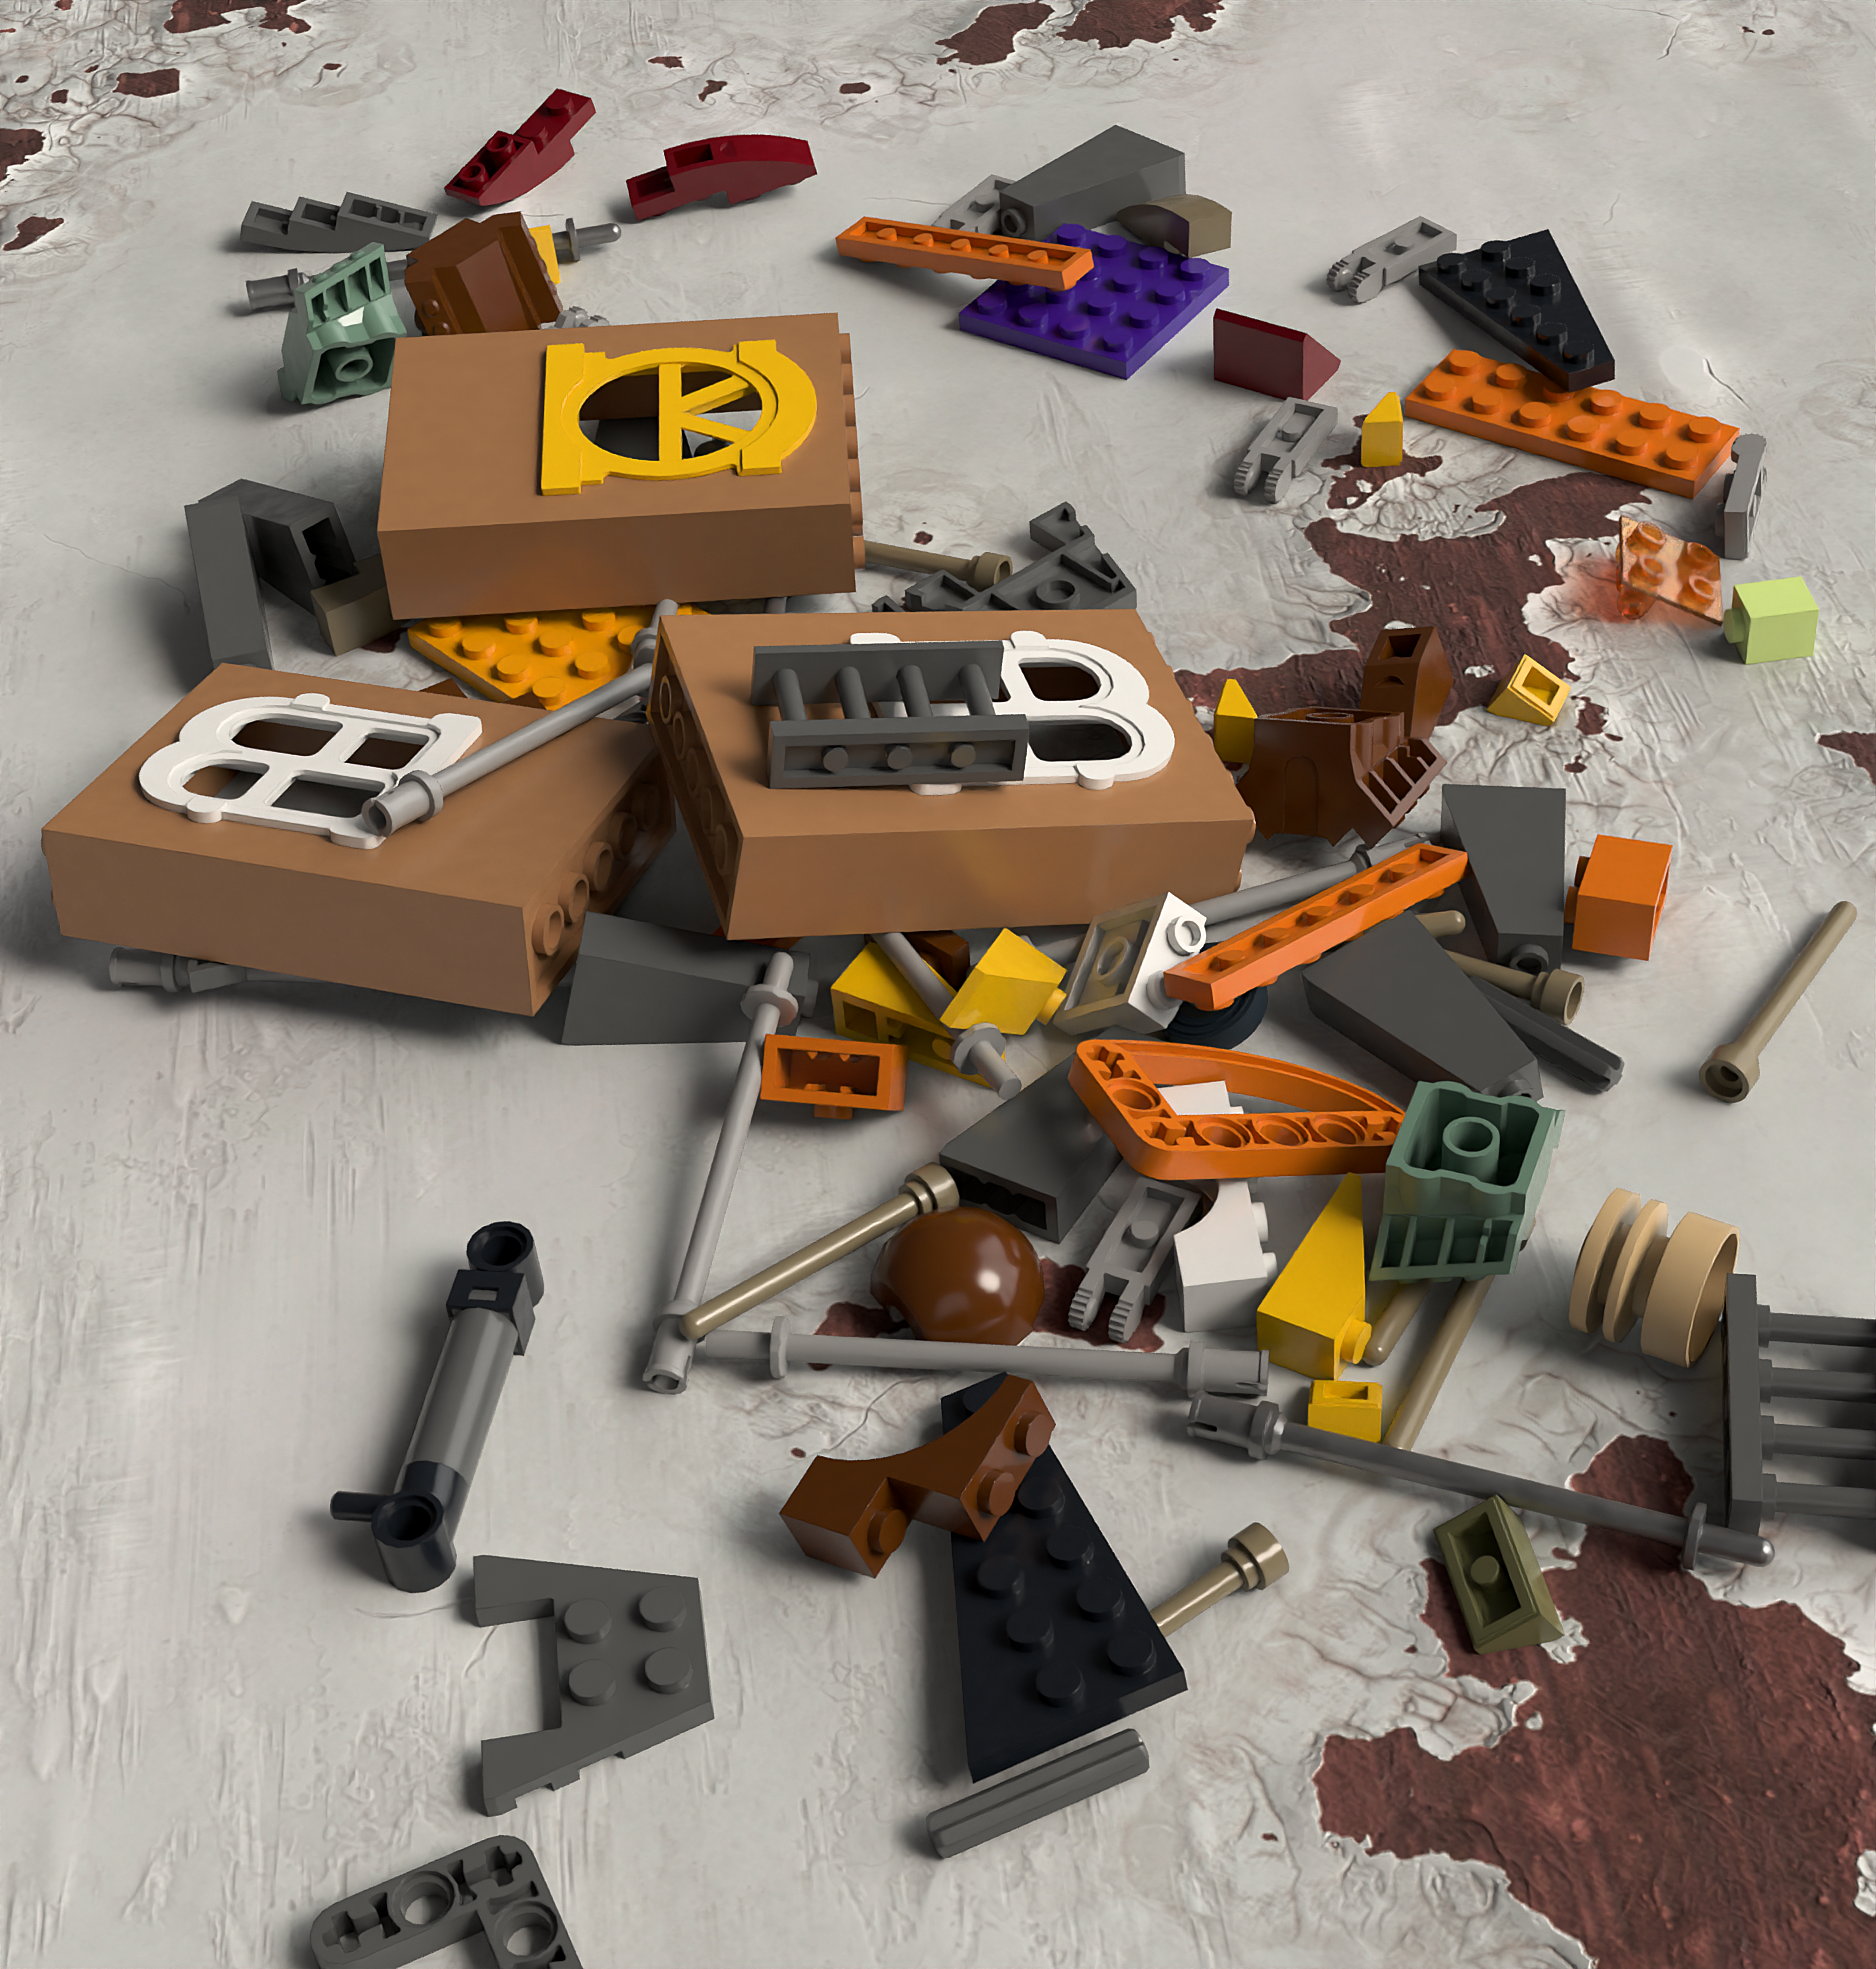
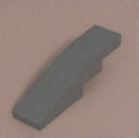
M346 192L341 206L299 196L293 211L252 201L241 224L240 240L289 250L324 253H353L371 242L384 244V251L388 252L417 248L430 241L438 214Z

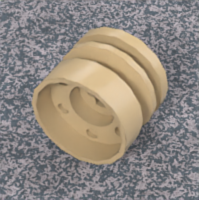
M1616 1188L1607 1197L1596 1216L1593 1225L1585 1237L1576 1262L1568 1316L1571 1328L1585 1333H1595L1603 1324L1605 1340L1621 1343L1631 1332L1637 1320L1642 1318L1640 1338L1642 1353L1685 1368H1693L1702 1357L1722 1313L1727 1273H1734L1740 1244L1739 1227L1698 1213L1688 1212L1678 1223L1669 1238L1667 1237L1669 1215L1667 1203L1650 1199L1641 1209L1640 1194Z

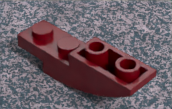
M557 88L513 135L498 130L444 187L446 195L479 206L509 201L531 191L559 171L575 155L570 140L596 113L592 99Z
M764 134L730 135L688 142L665 149L663 152L667 166L627 179L626 183L632 209L637 221L650 216L663 215L670 209L693 201L706 200L713 194L722 191L726 192L730 205L743 200H753L761 194L777 188L798 184L806 178L817 175V170L809 143L806 140Z

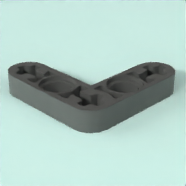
M508 1835L486 1838L338 1901L319 1914L313 1922L309 1934L311 1948L319 1969H397L482 1931L485 1934L498 1969H583L533 1851L525 1841ZM506 1868L513 1881L498 1887L491 1873L497 1869ZM464 1882L467 1883L470 1896L472 1895L473 1901L467 1904H463L458 1885ZM436 1895L448 1901L446 1910L433 1922L413 1924L405 1919L407 1909L414 1901L421 1897ZM387 1915L390 1917L395 1935L386 1938L380 1922V1918ZM541 1926L551 1933L549 1941L544 1948L535 1954L527 1956L516 1955L507 1949L508 1941L513 1934L524 1927ZM355 1932L360 1947L345 1953L341 1946L340 1938Z

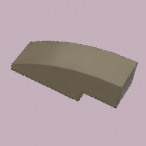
M1180 194L1131 205L1117 212V221L1150 247H1162L1171 253H1182L1187 258L1231 248L1232 211L1216 201L1200 195Z
M381 553L354 562L356 575L310 591L320 634L336 657L369 644L412 620H393Z

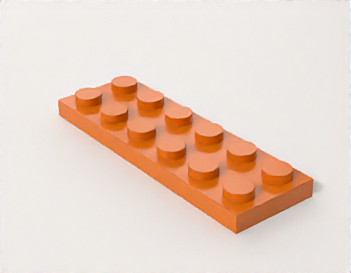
M1453 349L1405 398V417L1692 500L1731 455L1733 441L1739 437L1740 428L1720 423L1712 417H1698L1670 409L1667 405L1661 403H1648L1622 396L1614 390L1588 387L1568 393L1542 373L1528 370L1520 364L1503 363L1479 356L1476 352L1468 350L1460 351Z

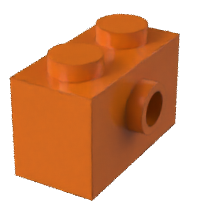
M1597 834L1590 857L1579 856L1574 886H1569L1567 892L1564 923L1574 925L1572 949L1649 961L1666 901L1673 845Z
M765 1034L760 1099L814 1104L813 1116L852 1120L853 1107L904 1111L909 1046Z

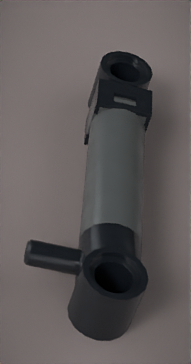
M502 1221L483 1226L472 1235L467 1243L466 1255L470 1270L458 1269L446 1302L450 1326L392 1494L337 1491L330 1501V1514L335 1520L371 1523V1530L387 1579L395 1588L404 1592L421 1593L437 1588L450 1578L456 1567L457 1554L453 1543L454 1536L513 1355L524 1356L536 1320L533 1307L539 1303L544 1295V1280L534 1238L530 1230L520 1223Z

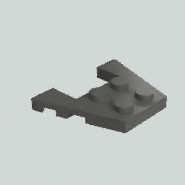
M1065 501L1029 521L1030 539L1052 552L1049 555L982 592L974 590L942 569L905 590L906 608L913 612L1136 609L1137 592L1109 553L1102 554L1097 548L1092 531L1087 525L1081 526L1078 523L1075 509Z
M491 1555L473 1556L475 1611L480 1628L551 1616L555 1617L562 1724L560 1728L481 1740L483 1800L488 1817L499 1816L518 1808L516 1798L550 1783L553 1791L580 1780V1769L620 1752L624 1759L629 1758L715 1719L702 1595L698 1578Z

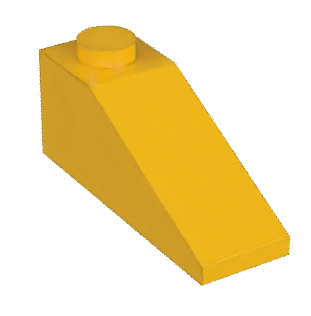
M1004 928L975 966L939 1020L950 1028L968 1029L974 1024L987 1022L995 1024L1001 1033L1024 1035L1035 1019L1046 1026L1067 995L1057 986L1068 970L1007 928Z
M869 941L830 988L836 1034L859 1042L909 1046V1060L993 1089L981 1073L965 1075L958 1071L950 1059V1051L954 1039L880 946ZM923 960L954 998L957 992ZM1004 1050V1052H1003V1054H1002V1056H1001L1004 1061H1005V1050Z
M1351 1172L1347 1173L1256 1310L1257 1351L1269 1350V1362L1316 1380L1337 1381L1349 1362L1357 1364L1362 1359L1365 1346L1371 1337V1324L1364 1322L1365 1273L1361 1176Z

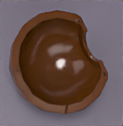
M947 1205L914 1217L883 1244L871 1272L870 1294L885 1311L891 1305L894 1306L909 1324L916 1340L1017 1346L1034 1331L1033 1324L1045 1299L1044 1272L1038 1254L1032 1244L1014 1225L982 1208Z

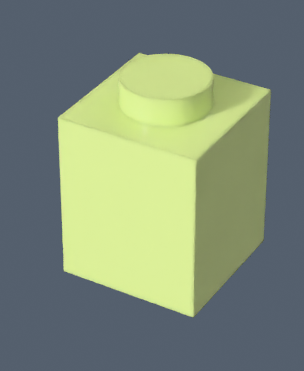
M1802 576L1736 584L1733 588L1731 609L1724 611V633L1729 643H1735L1745 665L1813 656L1819 608Z

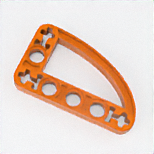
M1086 1040L1078 1044L1067 1078L1071 1087L1126 1162L1139 1173L1159 1180L1347 1174L1348 1172L1354 1174L1386 1173V1162L1406 1114L1391 1102L1369 1090L1308 1067L1255 1054L1181 1043L1141 1040ZM1225 1081L1227 1092L1272 1100L1311 1112L1177 1115L1154 1084L1182 1086Z

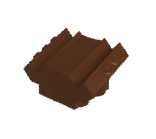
M521 211L494 214L481 223L465 218L406 255L407 267L405 269L404 284L416 308L414 322L418 330L422 332V336L541 330L542 323L556 322L559 313L563 311V305L557 294L556 286L551 281L547 272L546 263L539 254L537 243L534 237L531 236Z
M1316 706L1287 709L1286 712L1260 715L1259 718H1254V748L1249 769L1235 783V786L1246 806L1252 809L1256 828L1267 841L1274 834H1295L1326 838L1334 847L1353 828L1366 845L1372 849L1391 829H1396L1405 819V814H1408L1417 805V799H1421L1430 789V783L1445 767L1447 761L1427 738L1404 736V712Z

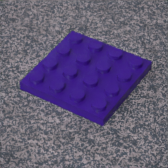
M1064 223L1043 242L1091 249L1093 269L1077 280L1074 287L1060 292L1050 291L1047 287L1029 284L1016 286L1011 285L1009 281L997 280L959 312L960 330L1127 380L1229 286V268L1211 264L1202 258H1187L1186 256L1171 253L1162 247H1149L1131 242L1119 235H1106L1088 230L1079 224Z

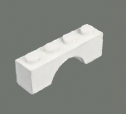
M1225 1081L1157 1088L1177 1115L1244 1114L1242 1106L1230 1107ZM1257 1177L1191 1180L1156 1179V1181L1202 1194L1203 1201L1211 1208L1210 1212L1201 1221L1173 1235L1175 1284L1185 1333L1256 1325V1310L1279 1277L1274 1252L1262 1253L1261 1249L1262 1243H1268V1227L1263 1202L1251 1203L1250 1194H1257Z

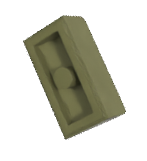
M1497 1494L1433 1529L1475 1651L1482 1655L1547 1643L1565 1636L1521 1518Z

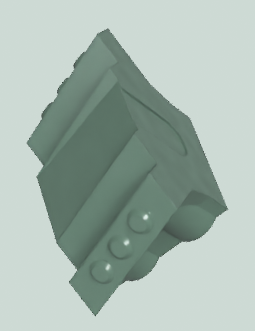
M371 242L294 289L296 307L289 311L281 349L284 367L277 370L282 399L292 402L298 397L301 405L308 403L319 405L329 403L338 397L353 394L371 395L384 388L391 387L396 338L406 337L407 331L391 295L384 244Z
M1418 1081L1386 1162L1383 1214L1369 1281L1398 1280L1401 1284L1419 1283L1422 1278H1429L1433 1282H1450L1454 1277H1463L1466 1281L1484 1280L1487 1275L1515 1274L1521 1242L1527 1240L1548 1178L1553 1149L1558 1148L1566 1110L1542 1107L1536 1101L1524 1096L1512 1095L1499 1098L1475 1093L1463 1084L1452 1081L1436 1083Z

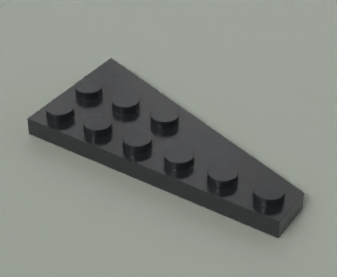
M1549 229L1508 241H1488L1482 244L1480 249L1462 254L1446 253L1439 256L1437 261L1418 266L1419 285L1566 392L1571 393L1615 379V359Z
M1002 1372L942 1397L943 1435L959 1426L981 1408L1001 1386L1008 1376L1007 1372ZM1049 1444L1045 1451L1034 1460L1015 1491L1012 1505L1004 1515L1000 1516L985 1542L951 1532L967 1760L973 1784L1188 1690L1183 1667Z

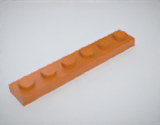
M866 216L835 237L839 255L860 258L863 262L881 261L894 263L900 268L920 267L932 269L938 274L950 272L965 274L977 280L997 279L1009 281L1011 285L1016 286L1036 285L1047 287L1048 290L1054 292L1065 291L1074 287L1077 280L1094 268L1091 249Z
M1417 843L1164 971L1166 996L1194 1003L1197 1009L1205 1011L1229 1007L1233 1004L1234 998L1255 987L1273 984L1277 981L1278 975L1297 965L1308 964L1318 960L1322 952L1341 942L1356 940L1363 935L1364 930L1383 920L1393 919L1405 912L1404 909L1423 899L1441 896L1444 894L1446 887L1469 876L1467 852Z

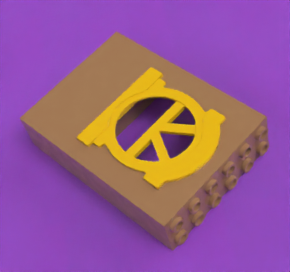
M838 312L396 338L377 535L393 620L657 604L664 599L673 600L675 603L856 592L855 570L866 569L850 333H839ZM762 410L758 422L751 431L696 416L707 413ZM659 416V461L632 459L605 451L585 437L579 428V421ZM682 429L732 443L728 447L716 452L682 460Z

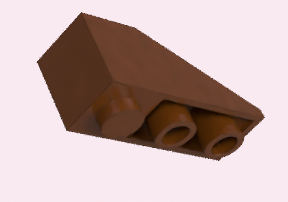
M1436 626L1381 630L1365 664L1359 709L1404 712V736L1430 739L1454 682Z

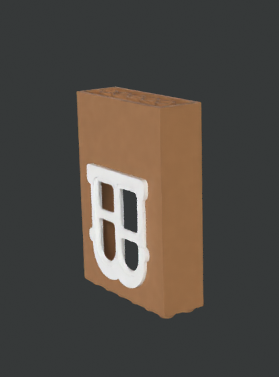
M1136 609L659 616L646 717L727 940L1091 924L1093 916L1170 892L1189 905L1233 893L1240 888L1242 860L1247 844L1252 842L1255 835L1254 813L1249 806H1246L1234 784L1231 772L1225 769L1214 749L1212 738L1203 730L1194 714L1191 701L1185 698L1174 678L1171 666L1167 665L1156 646L1153 634L1147 631ZM1002 640L1004 654L998 699H991L996 715L1025 714L1029 726L1107 724L1115 729L1127 751V754L1110 760L1048 762L1038 759L1028 743L1023 781L770 789L766 774L770 721H781L778 705H752L753 649L754 646ZM965 700L929 701L933 716L969 715ZM903 701L867 702L871 718L907 717ZM841 703L804 704L807 720L844 719Z
M221 663L41 828V848L47 859L52 886L51 901L57 912L61 935L533 1017L577 961L586 911L612 916L677 832L674 792L650 725L593 717L443 798L442 810L435 817L426 821L416 819L395 830L387 837L374 835L365 825L362 813L353 818H341L271 807L296 779L381 792L379 794L381 795L397 787L399 780L412 771L421 770L429 775H433L553 711ZM240 771L264 774L240 798L232 800L214 798Z

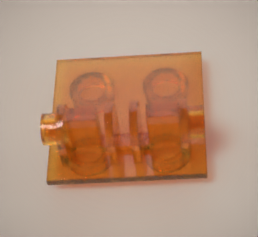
M1621 514L1619 517V544L1615 550V557L1619 563L1616 568V588L1620 593L1616 601L1618 611L1629 620H1638L1650 610L1656 600H1659L1721 627L1723 624V605L1719 556L1700 543L1685 542L1664 533L1661 528L1651 522H1638Z

